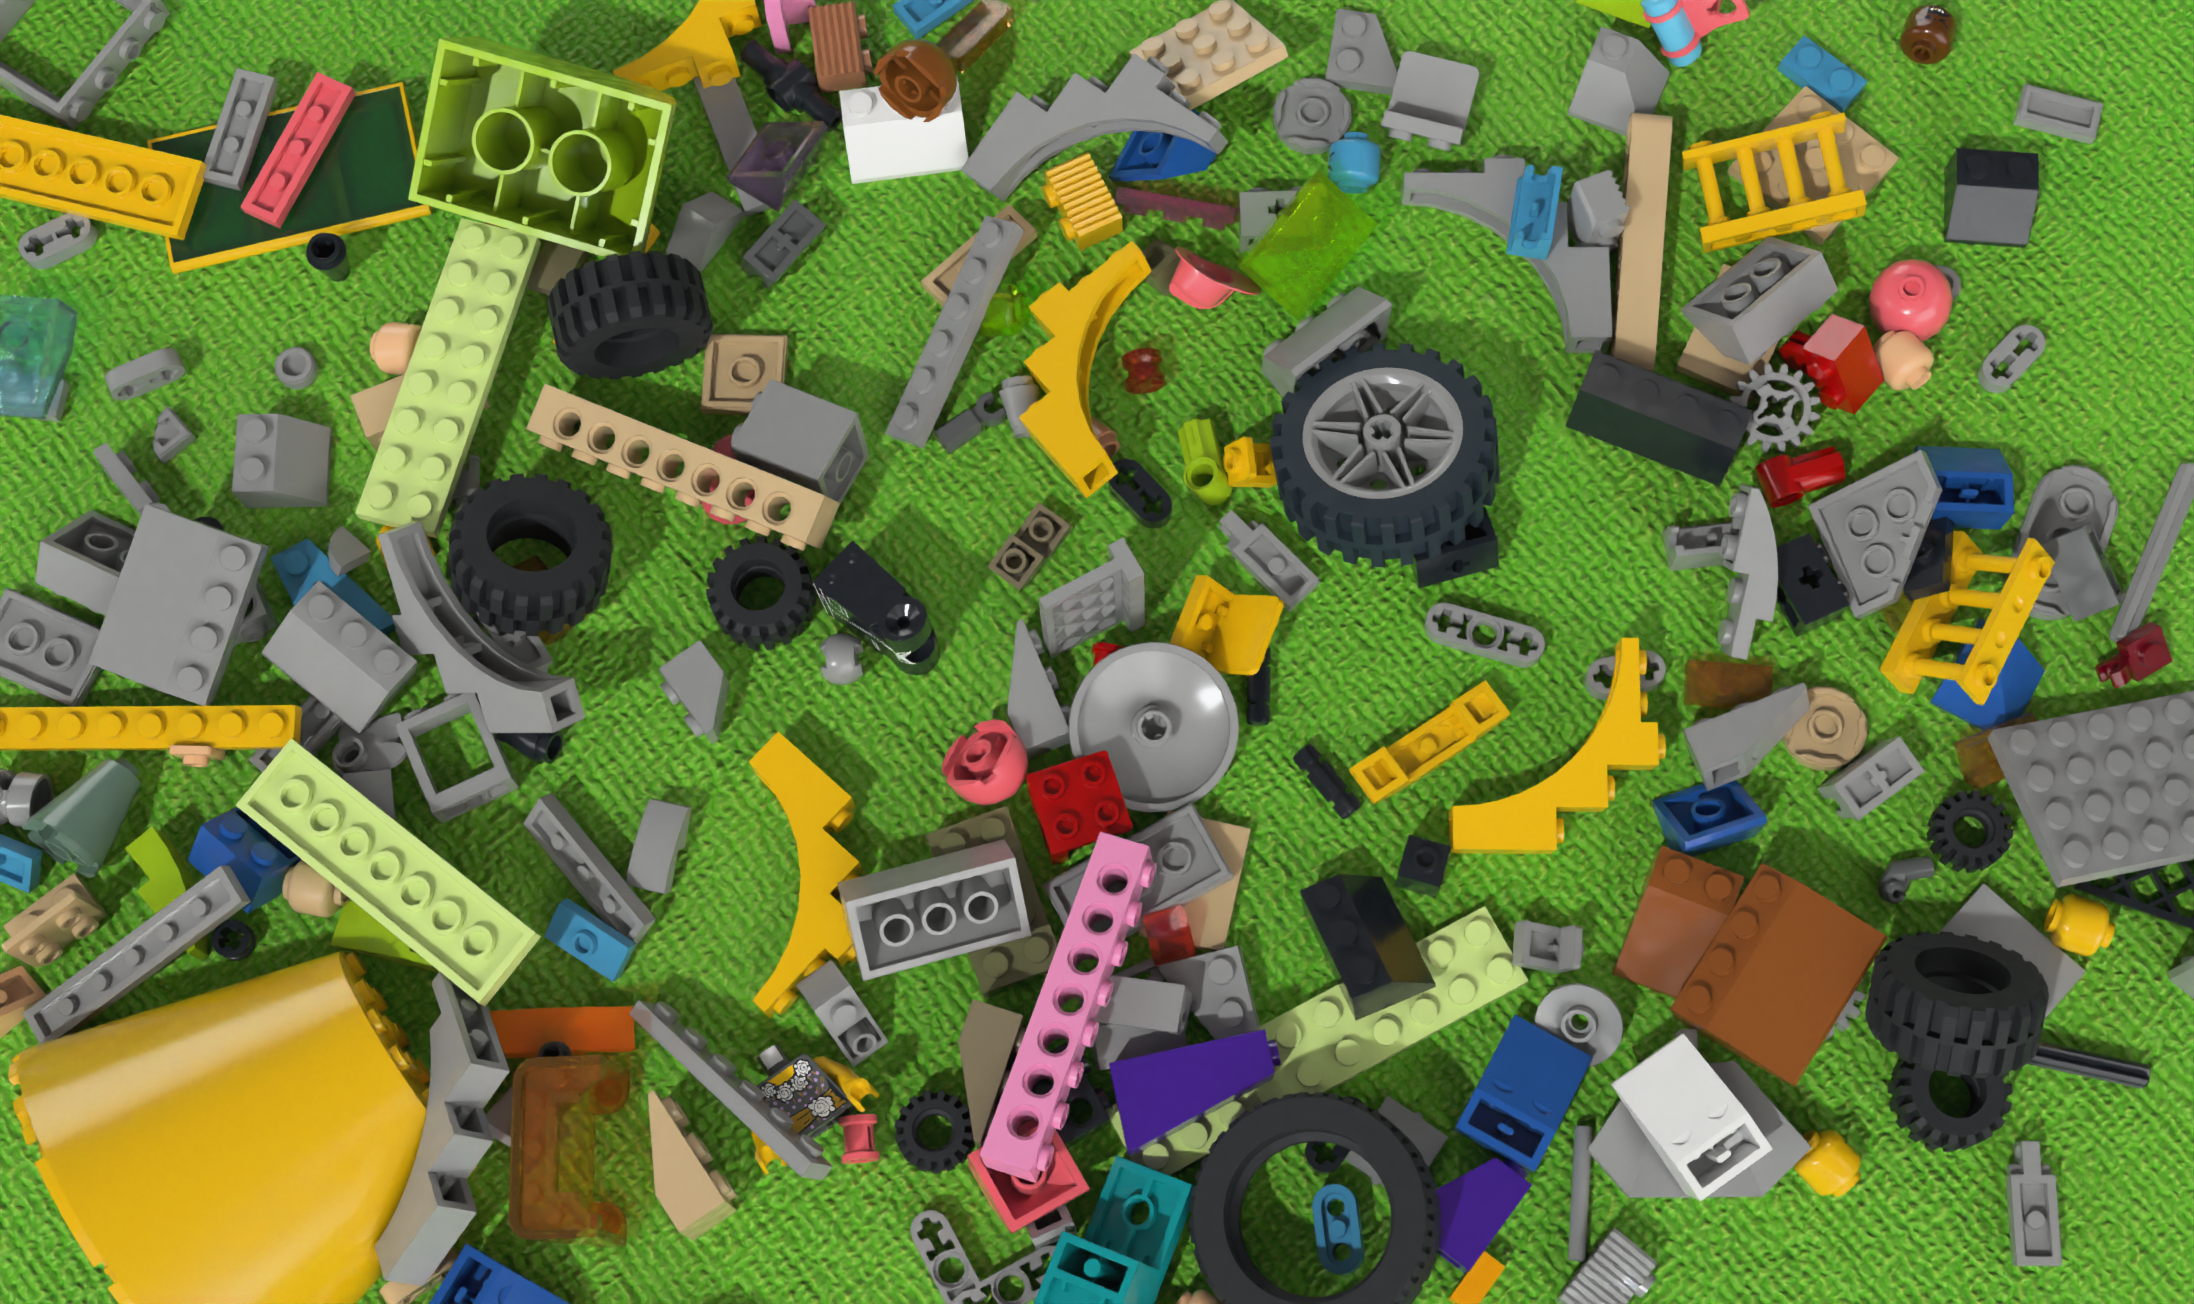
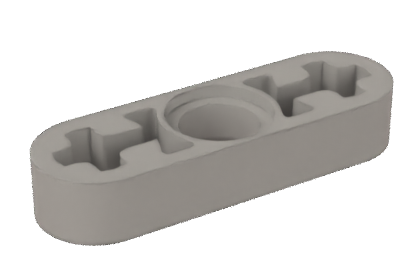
M1438 603L1431 607L1424 622L1425 633L1434 643L1521 668L1535 665L1540 660L1545 648L1543 635L1534 627L1450 603ZM1442 615L1450 617L1449 624L1460 628L1462 627L1463 620L1470 622L1466 628L1464 639L1458 638L1461 629L1448 627L1446 632L1438 631V623L1432 620L1439 621ZM1480 625L1489 626L1494 630L1496 640L1490 645L1478 644L1473 638V629ZM1504 631L1510 633L1507 641L1520 644L1523 638H1527L1530 640V647L1536 649V651L1529 650L1527 656L1519 654L1520 647L1511 643H1507L1505 651L1500 650L1499 647L1504 638Z

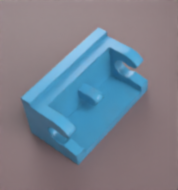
M1528 165L1524 169L1523 177L1517 180L1506 254L1546 260L1553 238L1563 167L1551 166L1547 175H1537L1534 173V165Z

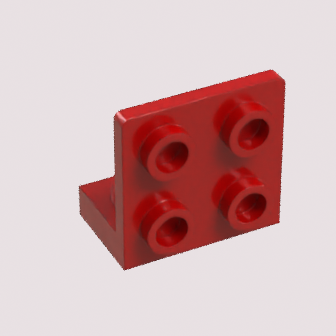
M1102 750L1025 775L1026 788L1052 866L1067 862L1068 851L1095 843L1100 832L1117 836L1132 830V822L1107 751Z

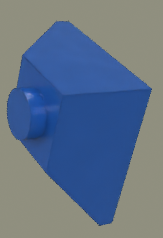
M1195 109L1190 110L1196 115H1200ZM1132 131L1108 178L1113 182L1158 180L1204 171L1214 161L1216 153L1191 140L1170 134Z
M1979 618L1972 627L1982 629L1986 621ZM2017 638L1984 705L1976 704L1955 680L1948 679L1941 680L1930 703L1990 734L1994 729L2018 724L2045 670L2019 638ZM1961 643L1951 663L1965 664L1974 645Z

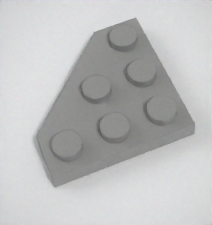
M1922 450L1808 505L1838 579L1847 588L1849 593L1848 602L1855 618L1862 619L1898 602L1942 492V487L1927 453Z

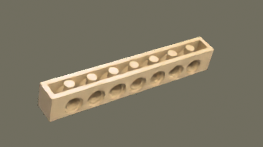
M544 384L526 428L540 435L539 444L561 452L563 445L574 449L571 457L595 466L597 459L607 462L606 471L629 480L631 473L643 477L640 485L663 494L666 487L676 490L677 493L674 499L698 508L700 501L712 505L711 514L730 522L734 521L736 515L747 519L745 528L767 537L771 529L782 533L783 536L780 542L801 551L805 550L807 544L818 549L822 548L840 505L839 502L823 494L547 384ZM581 421L579 431L573 435L574 426L577 422ZM615 434L613 445L607 449L609 438ZM649 448L650 452L647 460L641 463L642 453ZM684 461V470L682 474L676 478V468L681 462ZM719 475V485L711 492V481ZM754 489L755 497L753 502L745 506L746 495ZM790 503V514L785 520L781 521V510L786 504Z

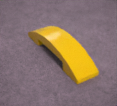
M1485 680L1452 701L1449 708L1387 748L1383 746L1352 766L1349 772L1373 805L1446 763L1499 725L1511 713Z

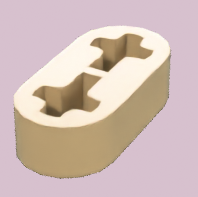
M452 1246L424 1286L393 1281L386 1283L380 1289L387 1304H409L443 1282L459 1256L455 1247Z

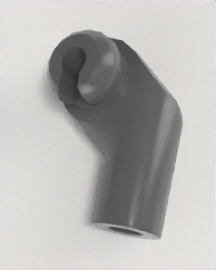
M1924 856L1889 863L1878 882L1879 896L1884 901L1892 904L1902 902L1906 897L1904 893L1911 880L1934 876V865L1931 857Z

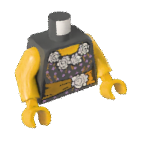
M776 1044L766 1049L757 1057L758 1062L768 1075L767 1079L757 1085L765 1094L762 1100L770 1108L775 1107L786 1113L794 1121L792 1128L800 1136L806 1135L814 1140L837 1124L839 1117L848 1116L856 1110L864 1112L865 1108L860 1102L865 1095L873 1094L876 1098L879 1097V1093L868 1080L860 1078L850 1067L825 1056L811 1059L804 1053L790 1062L779 1044ZM751 1130L756 1147L755 1159L765 1175L769 1174L767 1165L774 1159H779L782 1166H786L787 1163Z

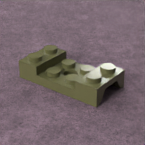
M1007 806L926 834L933 857L1005 839L1015 856L1031 936L968 953L984 1000L993 997L1008 986L1038 975L1047 974L1058 945L1047 920Z

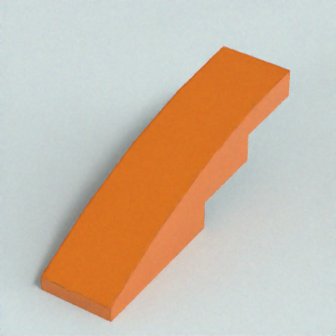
M634 1006L561 1007L489 1011L505 1058H537L540 1048L552 1041L565 1043L570 1048L572 1055H586L588 1052H632L635 1049L634 1019L629 1015Z

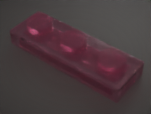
M1117 187L1115 203L1124 204L1123 212L1147 216L1148 209L1164 211L1162 218L1164 220L1186 223L1187 216L1203 218V227L1225 230L1226 223L1235 224L1238 207L1126 187Z

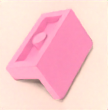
M764 0L766 18L775 53H791L788 25L810 22L808 8L811 6L816 7L815 0Z

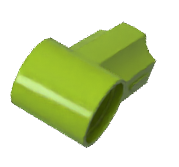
M1197 418L1183 423L1182 428L1178 430V435L1186 466L1184 482L1205 504L1219 505L1230 496L1232 487L1228 485V477L1223 465L1215 424L1210 419L1200 420ZM1213 476L1211 482L1203 486L1207 478Z

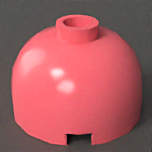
M1917 259L1897 261L1885 268L1872 284L1869 296L1870 317L1879 332L1886 334L1891 330L1895 332L1908 330L1916 334L1921 341H1925L1939 333L1949 320L1953 303L1951 285L1943 272L1931 263Z
M993 719L975 725L974 727L978 732L972 734L968 739L963 734L958 737L947 751L942 763V773L947 777L945 781L964 800L984 806L996 804L1012 797L1023 783L1029 767L1027 750L1022 740L1005 721Z

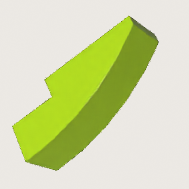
M153 826L125 848L150 879L137 892L155 914L195 885L177 850L166 835ZM207 935L186 950L188 954L200 961L209 956Z

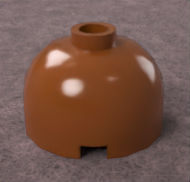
M923 39L904 40L895 45L878 60L874 69L875 77L879 73L882 82L878 90L883 99L893 110L910 120L915 116L926 118L923 122H930L936 119L947 108L956 91L957 75L951 59L937 45Z

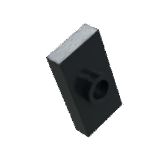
M1947 516L1929 522L1904 585V594L1910 601L1950 591L1954 524Z

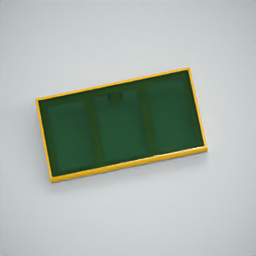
M399 82L355 92L354 99L280 229L245 213L241 208L244 199L297 106L269 112L242 191L203 181L184 241L165 236L170 268L173 274L307 244L313 236L319 233H332L341 236L432 215L431 206L408 200L418 142L407 89L404 83ZM217 124L147 140L148 149L200 160L204 163Z

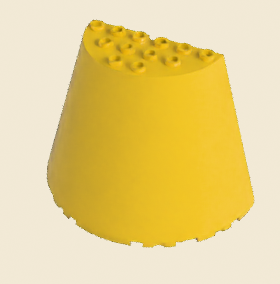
M338 951L40 1043L26 1048L13 1057V1064L9 1066L8 1078L13 1086L20 1085L22 1095L12 1103L15 1114L22 1125L23 1130L21 1131L26 1144L30 1146L36 1141L39 1142L38 1147L42 1158L34 1163L59 1212L92 1266L95 1267L101 1262L104 1265V1272L110 1276L114 1283L108 1289L119 1304H357L381 1277L382 1271L375 1245L396 1211L415 1162L429 1097L427 1082L430 1081V1073L419 1058L414 1059L408 1051H405V1047L410 1044L407 1035L397 1022L392 1023L383 1011L389 1008L388 1004L375 986L371 988L362 978L367 973V970L355 952L352 951L348 954L344 951Z

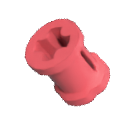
M856 1114L838 1118V1125L843 1127L845 1154L841 1156L843 1164L868 1163L880 1159L879 1152L875 1151L874 1124L878 1122L876 1114Z

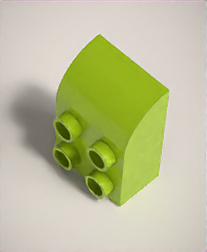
M478 36L439 38L408 200L603 257L613 254L618 256L626 255L632 251L645 253L677 100L660 90L629 79Z

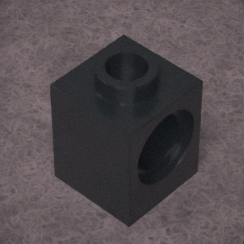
M1409 835L1394 886L1436 898L1442 883L1451 846Z

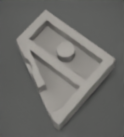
M1337 9L1325 80L1334 83L1339 88L1392 95L1397 70L1376 14Z
M1237 945L1158 966L1159 972L1168 983L1185 985L1191 991L1193 999L1190 1010L1215 1040L1260 1030L1241 946Z

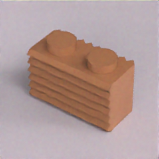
M853 1L840 4L834 3L833 5L826 4L825 6L819 5L817 7L811 6L808 8L820 92L827 93L867 87L866 74L873 73L870 49L862 50L861 39L868 38L865 14L857 15L855 2Z

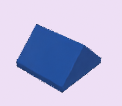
M1737 780L1707 791L1703 783L1652 800L1653 808L1669 848L1691 857L1755 837L1767 823L1764 812Z

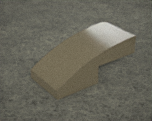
M546 240L534 263L527 287L531 291L550 295L555 283L560 278H565L566 274L574 268L580 269L584 267V263H587L590 253Z

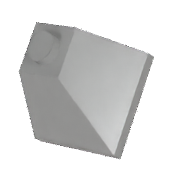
M1601 26L1567 115L1627 137L1631 112L1654 113L1670 72L1640 40Z

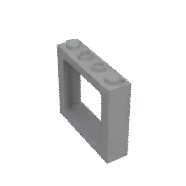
M0 0V42L36 0ZM113 0L133 13L62 99L1 61L0 85L74 131L81 121L89 117L93 106L102 95L115 85L117 77L125 67L139 56L141 48L153 33L162 28L170 13L161 0Z

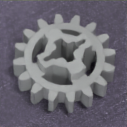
M1765 364L1764 375L1761 376L1752 369L1748 372L1751 383L1747 384L1739 381L1736 384L1742 395L1730 397L1731 402L1746 407L1749 395L1752 391L1755 393L1758 404L1745 430L1750 435L1746 445L1750 447L1756 440L1762 442V453H1766L1771 444H1776L1778 452L1784 453L1785 442L1790 441L1797 448L1801 445L1798 434L1802 433L1811 436L1814 431L1807 423L1808 421H1818L1820 418L1819 414L1811 411V407L1821 402L1820 398L1809 397L1808 394L1815 384L1810 382L1802 385L1799 382L1803 375L1801 370L1796 372L1793 377L1787 375V364H1783L1778 373H1773L1771 365ZM1767 382H1782L1792 388L1787 392L1774 390ZM1788 398L1791 399L1781 410L1782 418L1778 419L1775 414L1758 419L1768 407V399H1771L1774 403L1783 402ZM1801 401L1802 416L1798 425L1795 426V422L1791 418L1794 405ZM1762 425L1775 427L1781 435H1766L1759 432L1757 428Z

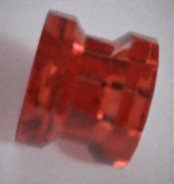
M1136 349L1129 351L1121 357L1122 367L1128 372L1125 385L1126 391L1129 393H1152L1166 385L1165 374L1159 368V365L1162 363V356L1158 349Z

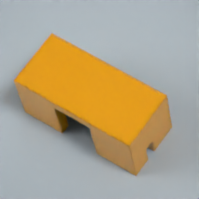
M1483 1251L1470 1271L1448 1297V1300L1453 1304H1479L1503 1272L1505 1266L1486 1251Z

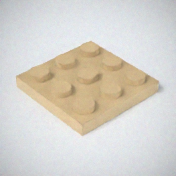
M1233 0L1216 1L1208 9L1191 18L1179 21L1175 27L1156 37L1146 39L1140 46L1129 51L1131 57L1135 53L1147 61L1152 56L1170 70L1166 76L1176 86L1173 91L1184 97L1191 104L1188 108L1189 110L1200 106L1288 57L1285 44Z
M1805 86L1762 132L1809 121L1811 116L1820 112L1832 111L1834 115L1841 112ZM1847 117L1844 132L1835 134L1847 188H1852V192L1863 189L1866 198L1895 167L1899 157ZM1818 139L1794 144L1806 197H1810L1811 201L1828 198L1827 194L1831 191ZM1778 148L1753 154L1764 202L1774 210L1786 208L1790 199ZM1736 159L1730 165L1727 173L1743 185L1738 159ZM1843 221L1802 230V232L1821 246Z

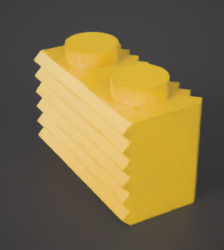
M1089 152L1045 170L1046 185L1041 186L1042 193L1050 208L1057 206L1062 218L1058 219L1059 226L1067 241L1074 239L1079 250H1084L1086 247H1091L1093 244H1098L1100 241L1112 238L1115 234H1120L1123 231L1121 212L1118 210Z

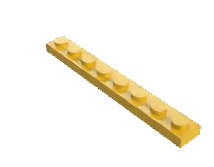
M297 705L0 707V751L170 750V745L211 746L218 750L282 749L291 738L300 744L302 707Z

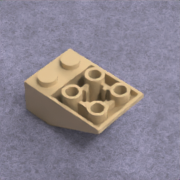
M652 1090L648 1093L655 1195L679 1233L694 1241L737 1211L731 1201L737 1197V1194L724 1174L721 1175L717 1169L714 1171L710 1169L708 1163L714 1160L700 1137L697 1138L693 1132L688 1134L684 1127L690 1124V1121L680 1105L674 1102L670 1095L662 1098L657 1092Z

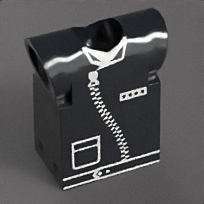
M852 540L812 582L826 613L881 655L891 659L901 671L916 676L927 674L938 663L941 650L925 606L920 600L910 596L896 579Z

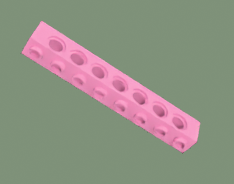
M1103 832L1099 833L982 1147L980 1156L986 1167L1034 1183L1037 1182L1040 1171L1046 1172L1054 1154V1146L1050 1145L1056 1129L1062 1130L1069 1113V1104L1065 1102L1070 1088L1076 1089L1083 1075L1084 1063L1080 1062L1085 1047L1091 1048L1096 1040L1099 1029V1022L1095 1021L1100 1006L1106 1007L1113 992L1114 982L1109 980L1115 966L1121 967L1125 960L1128 949V942L1124 941L1129 926L1136 927L1142 911V902H1139L1143 888H1150L1155 877L1157 865L1152 860L1149 846ZM1114 881H1124L1127 883L1126 887L1120 892L1111 893L1106 890L1107 886ZM1106 919L1113 922L1112 926L1105 932H1095L1092 930V926L1099 920ZM1085 959L1098 961L1096 968L1090 972L1077 970L1078 965ZM1076 998L1084 1001L1082 1007L1076 1012L1068 1013L1062 1010L1063 1005L1070 999ZM1056 1039L1069 1041L1067 1048L1061 1053L1054 1054L1047 1051L1049 1044ZM1048 1079L1054 1082L1052 1089L1046 1094L1037 1095L1032 1092L1033 1086L1040 1080ZM1032 1120L1039 1123L1038 1129L1034 1134L1027 1137L1017 1135V1129L1023 1122Z

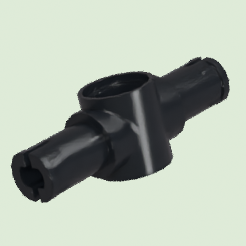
M754 39L746 44L740 54L741 60L764 78V84L767 85L765 88L766 92L780 108L787 112H792L794 109L799 113L805 112L828 132H832L840 124L842 112L819 93L820 89L817 87V79L804 64L795 59H792L789 63L784 59L779 60Z

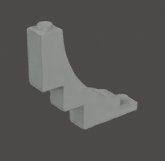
M440 971L431 983L441 1014L430 1029L431 1074L422 1136L404 1193L387 1228L375 1245L384 1280L420 1286L426 1284L477 1213L467 1178L493 1143L483 1108L510 1072L487 1005L484 1007L476 1002Z

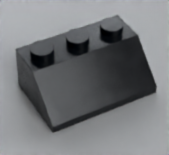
M1338 874L1300 890L1304 914L1355 1020L1364 1018L1436 987L1435 981L1382 877Z

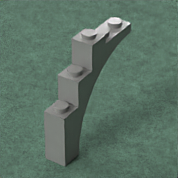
M1134 53L1110 87L1092 75L1086 80L1077 73H1074L1051 106L1034 94L1030 99H1027L1016 92L961 171L979 186L1004 202L1020 182L1047 159L1074 144L1104 134L1128 131L1166 133L1191 140L1218 155L1228 141L1219 131L1222 126L1220 122L1204 111L1199 116L1188 109L1191 104L1184 97L1173 91L1176 86L1166 76L1170 70L1152 56L1145 61Z
M1496 155L1492 158H1484L1481 173H1474L1469 169H1458L1452 173H1434L1429 169L1404 172L1401 187V205L1432 207L1464 216L1492 230L1508 242L1517 180L1523 177L1525 158H1513L1510 155ZM1558 202L1553 238L1547 259L1524 258L1537 271L1553 298L1562 323L1566 353H1595V350L1607 353L1612 340L1609 247H1597L1595 244L1590 243L1568 247L1567 202Z
M421 521L410 522L378 534L401 611L392 615L401 648L409 655L434 654L446 694L477 693L489 733H554L585 718L574 677L551 675L524 664L504 651L486 635L466 612L439 568Z

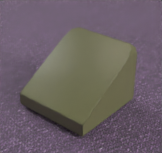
M1155 239L1142 252L1152 270L1144 281L1158 293L1168 296L1171 293L1169 291V284L1181 258L1175 252L1174 247Z

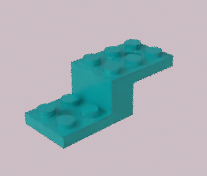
M1116 1156L1084 1239L1062 1231L1034 1304H1154L1188 1217L1192 1197L1191 1192L1194 1185ZM1141 1202H1147L1150 1209L1147 1221L1141 1225H1135L1132 1220L1134 1207Z

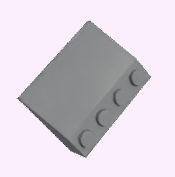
M145 504L89 663L158 691L202 706L214 704L270 546Z

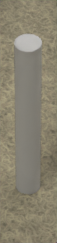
M1575 1126L1568 1260L1576 1262H1586L1591 1155L1587 1148L1592 1142V1127Z

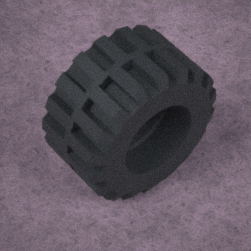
M756 536V543L751 544L748 538L739 540L741 547L735 550L729 545L724 549L726 557L723 560L717 557L712 563L715 573L708 572L706 580L710 589H706L707 599L722 631L726 635L730 634L735 643L741 645L744 641L749 649L758 650L759 644H764L766 650L775 649L774 642L782 640L784 646L791 643L790 635L795 632L800 636L805 631L803 622H811L814 615L811 607L816 606L815 588L804 559L799 558L797 550L792 546L786 549L784 543L780 542L781 540L774 538L772 544H768L766 536ZM772 577L785 584L781 598L767 609L749 610L739 605V597L743 588L754 579Z
M1902 1060L1900 1064L1894 1067L1891 1073L1895 1079L1888 1084V1093L1894 1094V1100L1889 1102L1891 1112L1898 1110L1901 1117L1895 1122L1900 1129L1907 1126L1912 1131L1908 1135L1915 1143L1923 1140L1926 1142L1925 1148L1931 1150L1943 1148V1152H1954L1962 1148L1964 1150L1991 1137L1994 1131L2002 1127L2005 1123V1120L2002 1118L2003 1115L2011 1110L2012 1103L2006 1101V1097L2013 1094L2012 1084H2004L2003 1077L2007 1075L1996 1077L1994 1074H1988L1985 1078H1972L1971 1075L1961 1074L1960 1078L1965 1082L1970 1093V1107L1964 1117L1955 1118L1941 1112L1930 1097L1929 1080L1933 1073L1932 1071L1922 1069L1918 1063H1908Z

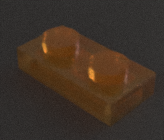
M1687 660L1685 664L1684 705L1734 708L1741 703H1753L1772 695V666Z

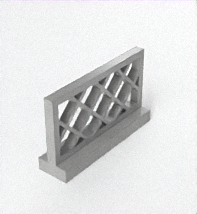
M1124 538L1108 545L1109 562L1038 599L1044 647L1050 659L1065 653L1123 621L1130 633L1145 626L1144 572Z

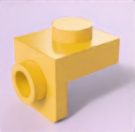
M1242 437L1224 447L1223 465L1227 472L1229 487L1271 488L1277 485L1270 444L1253 443L1252 437Z

